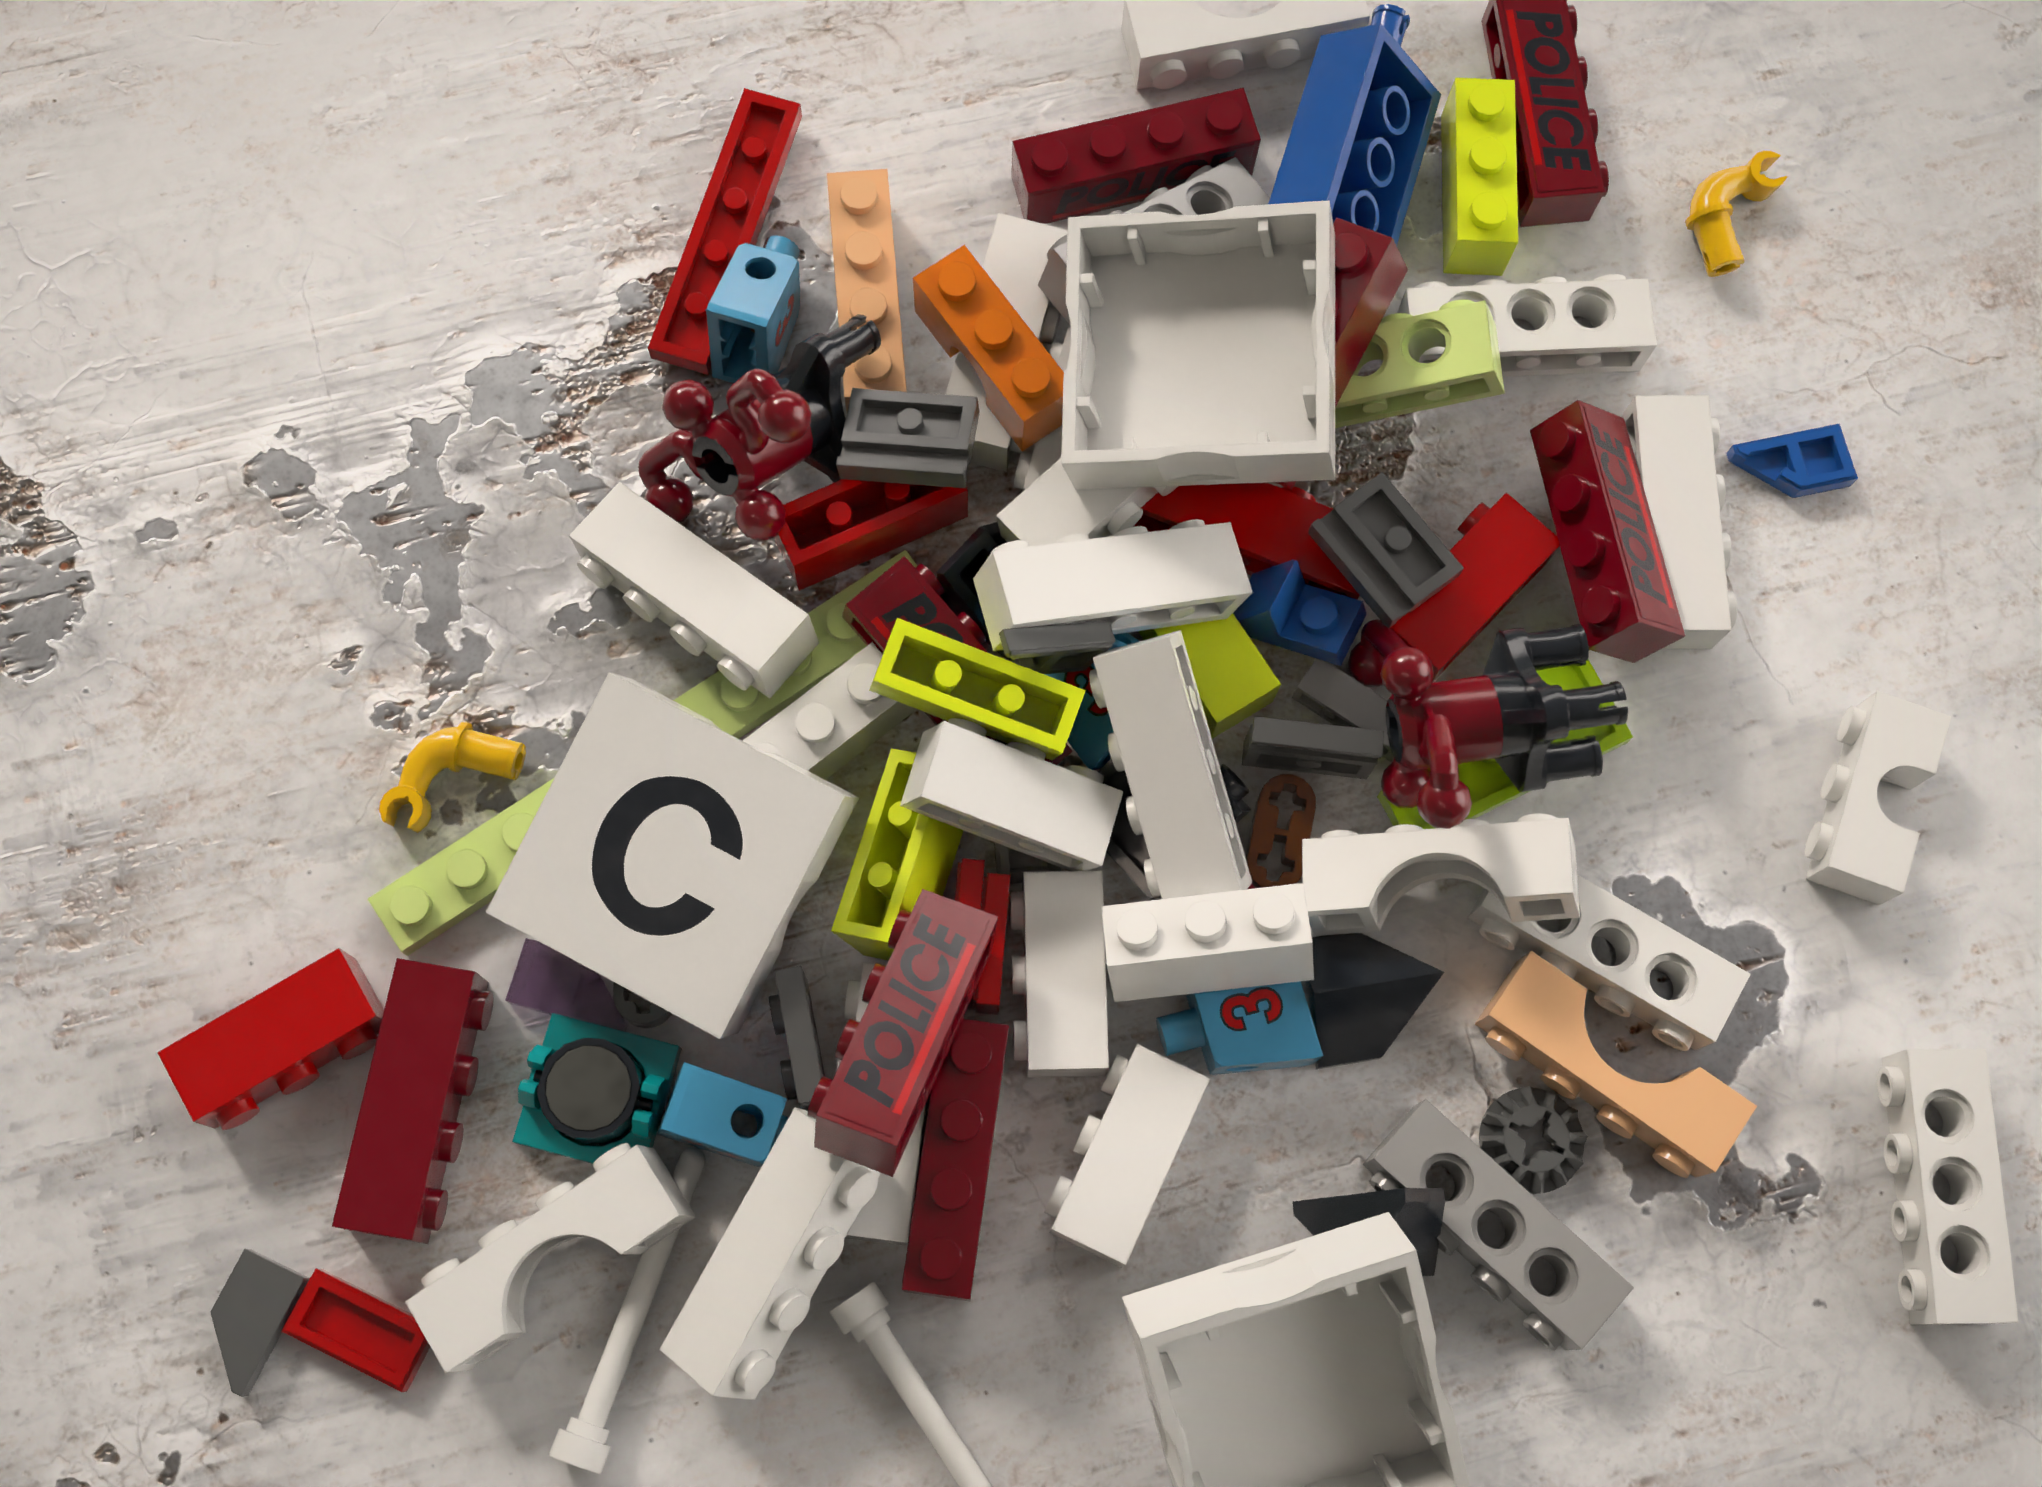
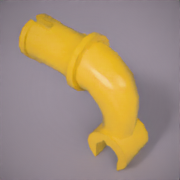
M1773 151L1758 152L1745 166L1727 168L1712 173L1698 185L1691 200L1690 215L1686 219L1685 224L1688 230L1694 231L1709 277L1733 272L1740 267V264L1745 262L1731 224L1730 216L1734 210L1729 202L1739 194H1742L1751 201L1761 202L1768 199L1788 176L1770 179L1764 174H1760V172L1766 171L1781 156L1780 154Z
M461 722L458 727L443 728L424 737L408 754L398 786L391 788L383 795L379 806L382 821L394 827L398 810L403 805L410 803L413 807V813L407 828L419 833L428 825L431 819L432 808L425 794L432 779L445 768H449L450 771L459 772L464 767L516 780L524 764L526 755L525 744L474 731L472 724L468 722Z

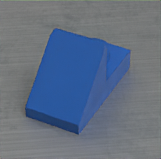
M1289 560L1253 573L1249 579L1253 593L1233 612L1248 636L1341 666L1367 615L1363 601L1307 585L1296 560Z

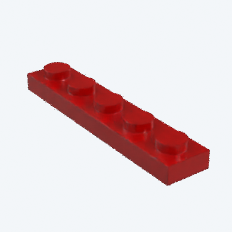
M744 88L650 340L648 351L651 359L709 375L711 357L706 315L707 306L738 245L745 243L756 245L802 119L800 103Z

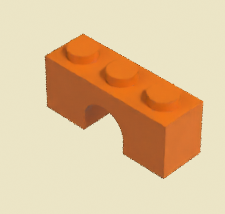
M965 245L961 246L914 276L913 291L916 314L950 358L958 352H961L967 358L982 382L986 393L987 407L1020 450L1023 452L1062 426L1063 370Z

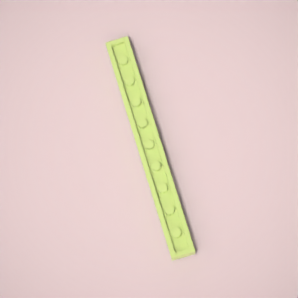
M904 550L807 613L811 619L819 644L770 699L751 685L746 691L738 688L718 671L673 701L708 718L722 731L738 739L781 712L863 650L867 645L842 617L845 605L903 556L915 568L917 564L909 553ZM554 778L368 898L369 903L403 954L409 956L492 901Z

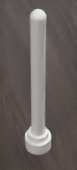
M687 1148L680 1154L672 1174L673 1180L689 1205L705 1166V1156L697 1148ZM680 1228L641 1254L579 1417L571 1416L567 1428H559L549 1456L573 1466L601 1474L611 1449L610 1445L605 1444L610 1430L604 1428Z
M875 1281L830 1311V1314L844 1335L851 1332L857 1343L864 1339L959 1487H992L886 1324L891 1320V1317L884 1307L890 1303Z

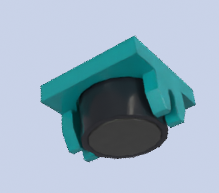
M552 1013L542 1046L536 1045L529 1052L527 1064L531 1068L530 1077L528 1080L523 1079L520 1081L518 1087V1103L523 1105L512 1142L591 1164L607 1151L623 1143H628L631 1148L635 1145L653 1148L682 1048L667 1042Z

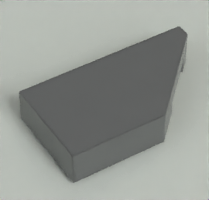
M1109 620L1003 629L999 633L1004 653L1008 658L1012 660L1019 658L1021 666L1042 674L1085 671L1094 663L1093 657L1106 652L1116 642Z
M251 1249L243 1250L210 1311L231 1391L241 1397L249 1396L282 1334L281 1331L310 1279Z

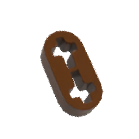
M1280 774L1271 778L1263 786L1256 801L1245 855L1252 884L1255 888L1297 884L1303 874L1302 839H1310L1316 810V796L1312 787L1303 778L1296 775ZM1282 791L1293 793V804L1302 807V811L1297 810L1293 812L1287 822L1286 830L1276 828L1279 808L1269 804V800H1277ZM1273 841L1283 843L1281 864L1291 867V872H1282L1277 881L1266 879L1267 869L1257 865V860L1267 859L1272 850Z

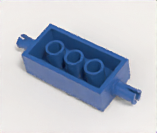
M1391 4L1379 5L1373 10L1371 25L1320 36L1268 203L1330 201L1333 223L1336 218H1340L1387 235L1394 239L1396 246L1441 97V93L1401 47L1406 29L1410 23V16L1405 15L1406 11L1403 8Z

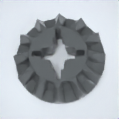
M1531 1086L1509 1091L1497 1098L1483 1116L1479 1130L1480 1148L1530 1194L1547 1193L1566 1185L1576 1171L1584 1164L1582 1157L1588 1136L1582 1130L1578 1119V1110L1570 1107L1555 1091H1546ZM1545 1117L1542 1124L1545 1127L1542 1137L1551 1143L1550 1147L1558 1151H1536L1531 1158L1526 1160L1525 1164H1522L1526 1155L1523 1152L1526 1147V1141L1517 1136L1518 1132L1509 1128V1126L1515 1129L1518 1127L1529 1129L1537 1121Z

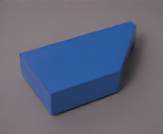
M1840 423L1735 444L1726 453L1730 463L1791 498L1850 487L1858 479Z

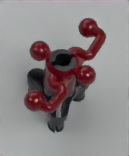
M857 314L849 319L847 323L827 335L816 333L797 344L787 367L779 372L772 374L759 368L748 371L729 388L726 395L728 409L713 418L711 416L713 414L714 401L709 390L702 383L691 379L673 383L663 397L662 410L666 419L675 428L680 430L670 433L647 450L640 458L638 471L647 489L645 500L678 523L683 522L690 515L694 502V496L690 487L682 479L667 476L664 471L665 468L683 457L695 476L705 481L717 493L735 499L737 502L735 521L739 530L747 538L761 541L775 537L785 524L786 511L782 501L774 493L759 490L761 487L803 461L826 474L832 482L841 480L836 463L838 457H841L843 447L841 440L846 417L842 406L840 381L846 367L879 349L881 337L875 323L870 320L866 325L857 329V327L866 322L867 317Z
M1375 619L1368 621L1362 628L1361 642L1351 650L1348 660L1350 674L1355 680L1366 687H1379L1383 685L1392 693L1386 703V728L1394 761L1384 770L1381 778L1383 795L1398 808H1413L1417 806L1419 815L1435 828L1450 829L1459 825L1469 815L1472 806L1471 795L1468 787L1459 780L1458 764L1495 759L1519 792L1545 789L1547 782L1584 776H1600L1603 769V757L1599 741L1596 740L1595 735L1585 736L1580 739L1553 741L1566 738L1570 730L1611 724L1622 725L1626 723L1628 718V707L1626 706L1617 707L1613 705L1599 708V705L1602 703L1627 700L1625 690L1619 681L1563 691L1559 685L1547 684L1536 672L1538 670L1573 665H1586L1589 657L1588 641L1584 628L1580 624L1527 633L1521 627L1499 630L1482 676L1432 683L1434 670L1430 658L1416 647H1409L1391 627L1388 628L1381 620Z

